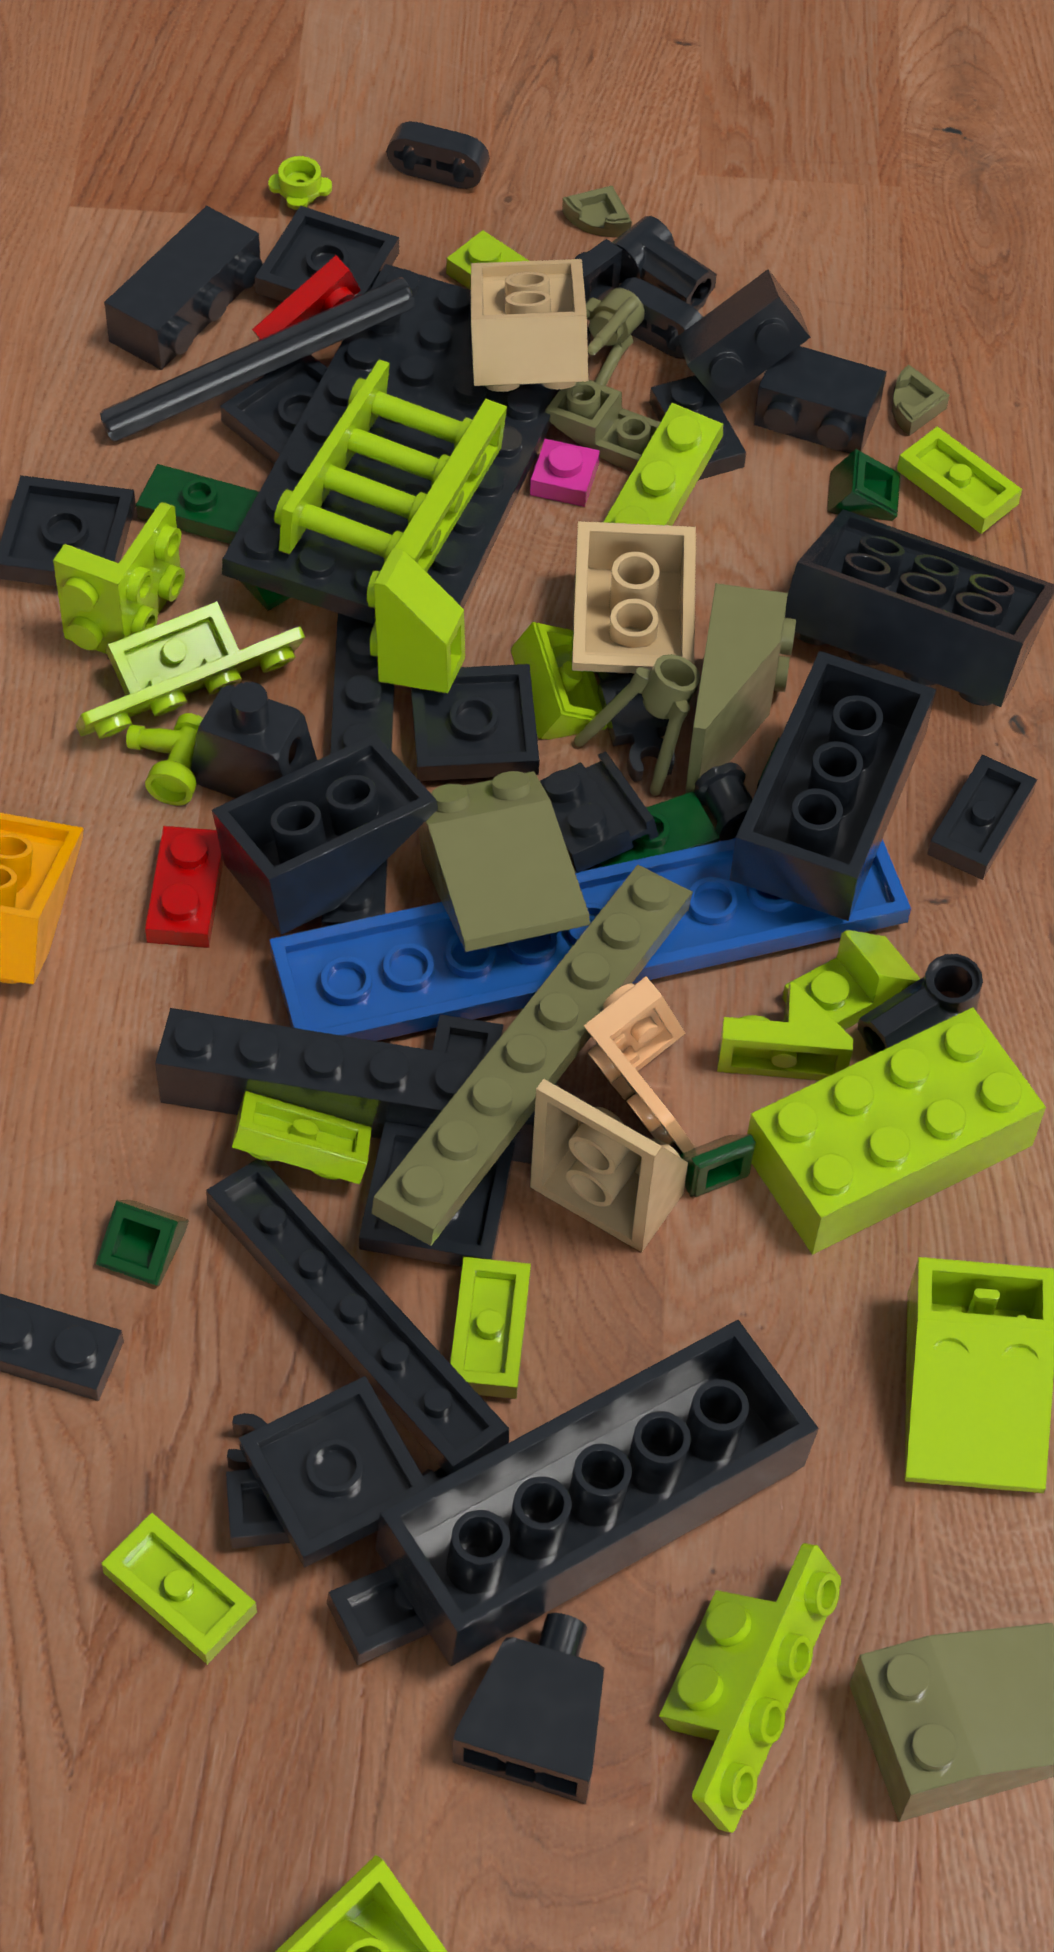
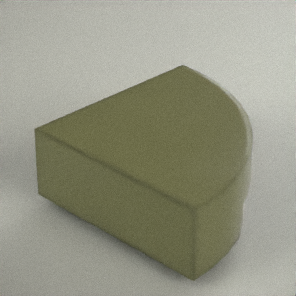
M613 186L563 197V214L573 225L583 231L598 236L619 237L632 227V221Z
M908 365L899 374L892 397L894 418L899 427L910 436L947 409L950 395L911 365Z

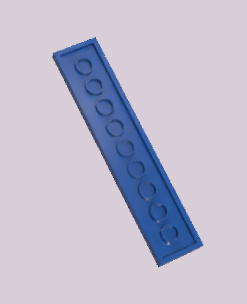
M736 838L575 873L589 912L590 924L637 865L693 892L688 911L633 981V984L638 983L646 976L649 980L840 938L841 933L846 930L867 932L907 923L911 912L910 904L883 839L849 921L730 881ZM438 902L269 940L270 953L292 1028L378 1041L437 1028L440 1014L473 1020L524 1008L589 925L465 952L443 903Z

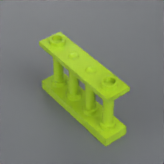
M379 359L366 380L359 378L355 382L349 397L348 408L293 491L286 489L280 497L274 516L275 523L281 525L279 551L291 554L305 530L309 529L384 558V563L393 548L405 550L427 572L501 449L507 406L485 399L473 419L466 417L461 422L387 394L390 363ZM378 416L453 443L454 451L451 456L443 454L439 459L369 433V430ZM358 453L432 481L431 489L428 494L420 492L417 496L344 469L353 455ZM332 490L407 518L408 526L404 533L395 531L391 535L320 507Z

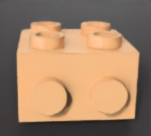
M646 976L636 985L629 983L614 991L604 1002V1010L584 1025L597 1044L587 1053L624 1101L629 1098L626 1102L637 1114L655 1139L667 1144H671L674 1141L682 1153H686L694 1149L695 1146L670 1111L638 1073L641 1068L686 1034L661 993Z

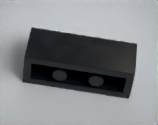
M206 205L104 302L109 342L162 370L178 354L186 352L194 338L208 324L221 318L227 306L244 289H249L255 284V275L262 266L259 233Z

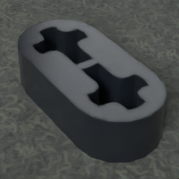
M414 121L401 123L396 128L386 150L389 162L399 172L461 189L473 188L479 184L490 160L487 148L477 138L468 134Z
M634 277L623 281L617 288H624L635 294L643 304L645 311L644 320L631 335L678 359L685 358L678 335L703 318V316L688 303L644 280Z

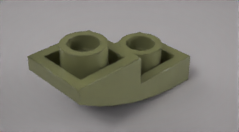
M588 380V382H577L571 388L560 389L545 409V412L551 415L550 422L560 431L583 447L600 450L599 457L630 473L634 470L661 423L622 408L621 391Z

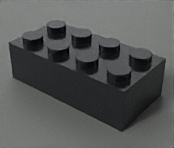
M819 651L737 833L730 881L849 921L925 738L936 689Z

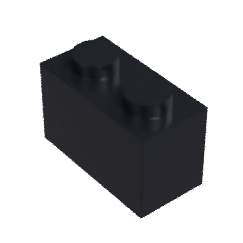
M769 269L678 335L687 366L718 404H721L811 338L800 309Z
M799 346L766 370L758 389L754 425L849 454L855 449L862 452L880 410L887 371Z

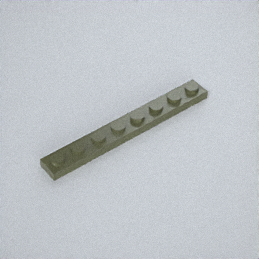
M640 865L634 868L380 1188L373 1199V1215L432 1246L535 1111L536 1088L543 1079L555 1085L591 1037L584 1025L604 1010V1002L614 991L626 984L633 983L688 911L692 891Z

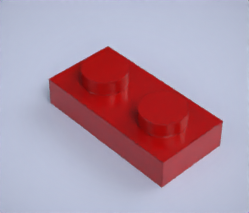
M335 255L252 330L260 340L354 298L361 289L348 267Z
M163 826L145 926L147 943L210 948L224 862L216 830Z

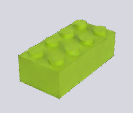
M974 1007L751 1113L747 1134H751L756 1142L752 1159L753 1167L813 1255L1033 1146L1046 1106Z

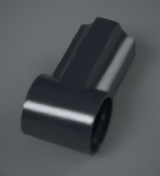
M653 216L643 217L612 242L622 249L620 283L627 278L636 277L688 303L697 311L705 305L707 298L715 288L717 274L677 248L669 229Z
M945 954L935 958L928 965L925 977L859 1018L858 1030L865 1041L866 1049L874 1055L972 1007L977 1012L983 984L982 972L978 965L970 958L959 954ZM951 991L958 993L962 997L950 998L940 992Z

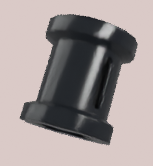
M731 762L715 766L702 774L696 781L694 790L701 805L708 806L717 822L716 832L721 841L736 838L753 800L744 784L745 772L737 763Z

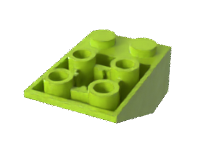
M918 1257L907 1293L905 1481L1044 1493L1046 1490L1054 1379V1268Z

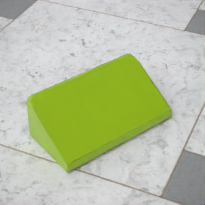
M532 622L514 643L511 653L515 665L530 664L537 737L539 739H556L578 735L602 710L594 672L572 670L573 630ZM607 724L601 730H605L607 728Z

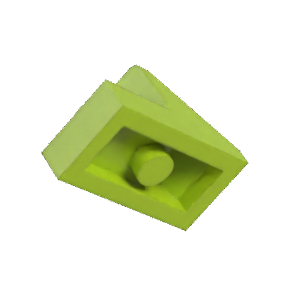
M846 930L841 933L836 958L793 981L846 1030L857 1024L860 1017L914 984L920 978L886 936ZM790 982L784 986L782 999L785 1003Z
M790 981L784 1010V1022L770 1021L758 1015H747L740 1018L724 1017L718 1050L717 1072L820 1081L849 1067L853 1052V1038L797 983Z

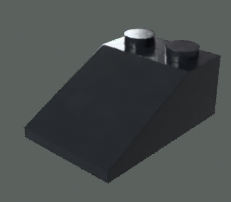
M375 733L218 806L211 811L224 865L282 935L336 909L438 810V805L435 797Z

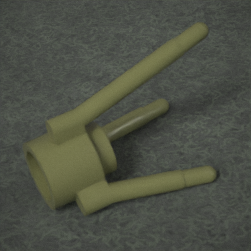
M624 288L611 290L602 301L590 298L586 302L587 320L590 321L589 329L594 337L593 341L588 345V354L595 355L604 345H612V349L594 381L605 386L609 382L623 353L633 343L631 334L644 320L645 315L643 304L639 298Z
M668 654L659 657L652 670L643 667L637 668L630 683L575 737V745L579 747L584 746L638 693L642 694L644 707L650 714L660 719H669L650 786V793L654 796L659 795L667 777L682 723L690 710L689 702L700 683V673L696 666L681 656Z

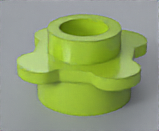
M295 156L286 159L280 164L278 174L272 175L268 180L269 190L273 193H280L287 200L288 207L298 210L300 206L307 208L318 196H328L332 191L331 180L321 177L320 165L315 160L305 156Z

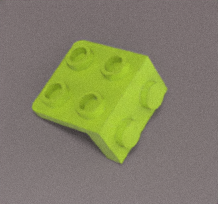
M164 502L157 506L119 563L67 544L63 545L54 558L53 564L65 639L72 641L83 649L97 650L107 654L105 650L108 644L156 626L158 614L167 600L172 602L178 597L185 580V570L180 567L179 556L181 530L177 528L174 506Z

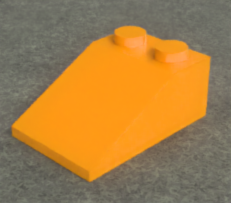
M0 813V982L8 984L22 982L34 985L50 952L83 840L84 828Z

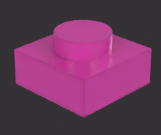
M545 439L531 478L530 495L585 507L599 466L600 450Z

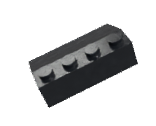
M843 509L797 562L788 591L785 618L796 619L794 636L805 643L812 645L829 644L848 651L849 656L860 663L867 665L884 664L903 671L904 676L913 682L922 685L938 684L958 691L964 700L980 706L993 704L1002 707L1016 683L1054 600V584Z

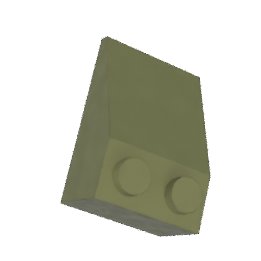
M715 583L692 734L685 794L695 790V783L702 774L715 766L729 763L770 715L773 691L785 692L790 657L780 656L779 654L791 655L796 619L785 618L788 593Z
M518 771L504 772L495 776L493 780L465 786L446 784L437 787L431 792L437 800L438 810L418 828L422 861L465 952L590 925L589 912L550 798L534 771L527 773Z
M1053 1623L928 1635L859 1655L849 1685L899 1822L1054 1777Z

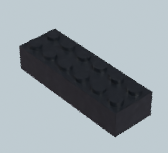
M739 1319L381 1511L375 1549L450 1666H453L804 1467L819 1428Z

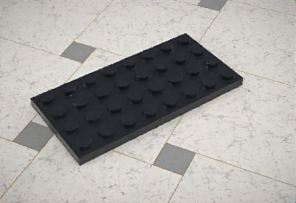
M386 263L371 289L398 277L404 278L413 293L415 300L414 308L342 341L222 559V575L373 625L376 622L375 608L368 606L367 591L372 573L374 571H381L384 565V558L309 529L305 530L291 554L279 551L281 525L274 521L276 507L283 492L286 489L291 491L295 489L348 408L349 397L355 382L359 378L366 380L380 359L390 363L387 394L461 422L466 417L473 419L485 399L507 406L501 449L427 571L463 609L552 424L550 422L551 415L546 413L545 409L560 391V389L546 388L543 386V383L520 384L517 389L505 392L492 391L487 389L486 386H474L471 290ZM587 327V344L589 345L591 332L589 327ZM378 416L369 430V433L439 459L443 454L451 456L454 451L453 443ZM358 453L353 455L344 469L417 496L420 492L428 494L431 489L432 481ZM332 490L320 507L391 535L395 531L404 533L408 526L407 518Z

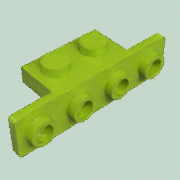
M214 602L110 643L105 651L126 696L82 713L75 726L80 737L95 731L99 739L110 737L129 728L132 725L130 720L132 716L150 709L155 717L167 714L187 703L185 695L206 687L209 694H215L224 686H234L242 680L239 674L260 665L265 673L292 662L296 658L293 651L298 649L305 639V635L301 626L239 650L218 602Z
M808 1543L801 1545L777 1602L719 1590L715 1591L660 1712L659 1717L671 1731L715 1741L694 1787L692 1799L719 1830L733 1833L743 1811L752 1803L757 1789V1778L772 1744L782 1734L785 1724V1713L800 1679L809 1671L813 1657V1648L825 1620L837 1606L841 1577L818 1545Z

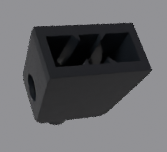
M244 682L235 687L228 685L220 689L197 730L190 770L196 778L197 785L233 798H238L317 761L305 715L294 707L268 699L266 690L260 684Z
M548 1613L537 1644L515 1637L505 1638L455 1731L452 1763L586 1804L593 1771L605 1668L599 1663L579 1657L588 1629L585 1623L567 1614Z

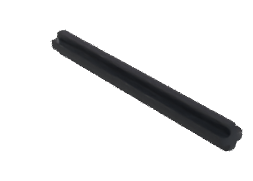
M398 277L105 408L100 412L101 421L112 441H119L413 309L415 306L413 293L406 280Z

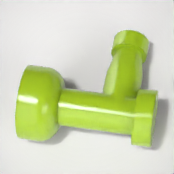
M192 713L182 714L178 717L174 730L164 728L146 729L140 725L129 726L126 734V744L129 749L142 750L146 748L155 752L170 754L168 760L154 764L146 778L145 787L155 799L174 806L185 805L191 801L196 789V778L190 768L197 730L203 717Z

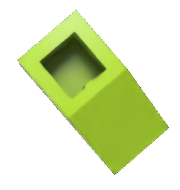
M393 548L381 571H374L372 573L367 591L368 606L375 608L376 622L370 637V653L372 656L378 657L379 682L448 693L465 660L464 609L405 550Z

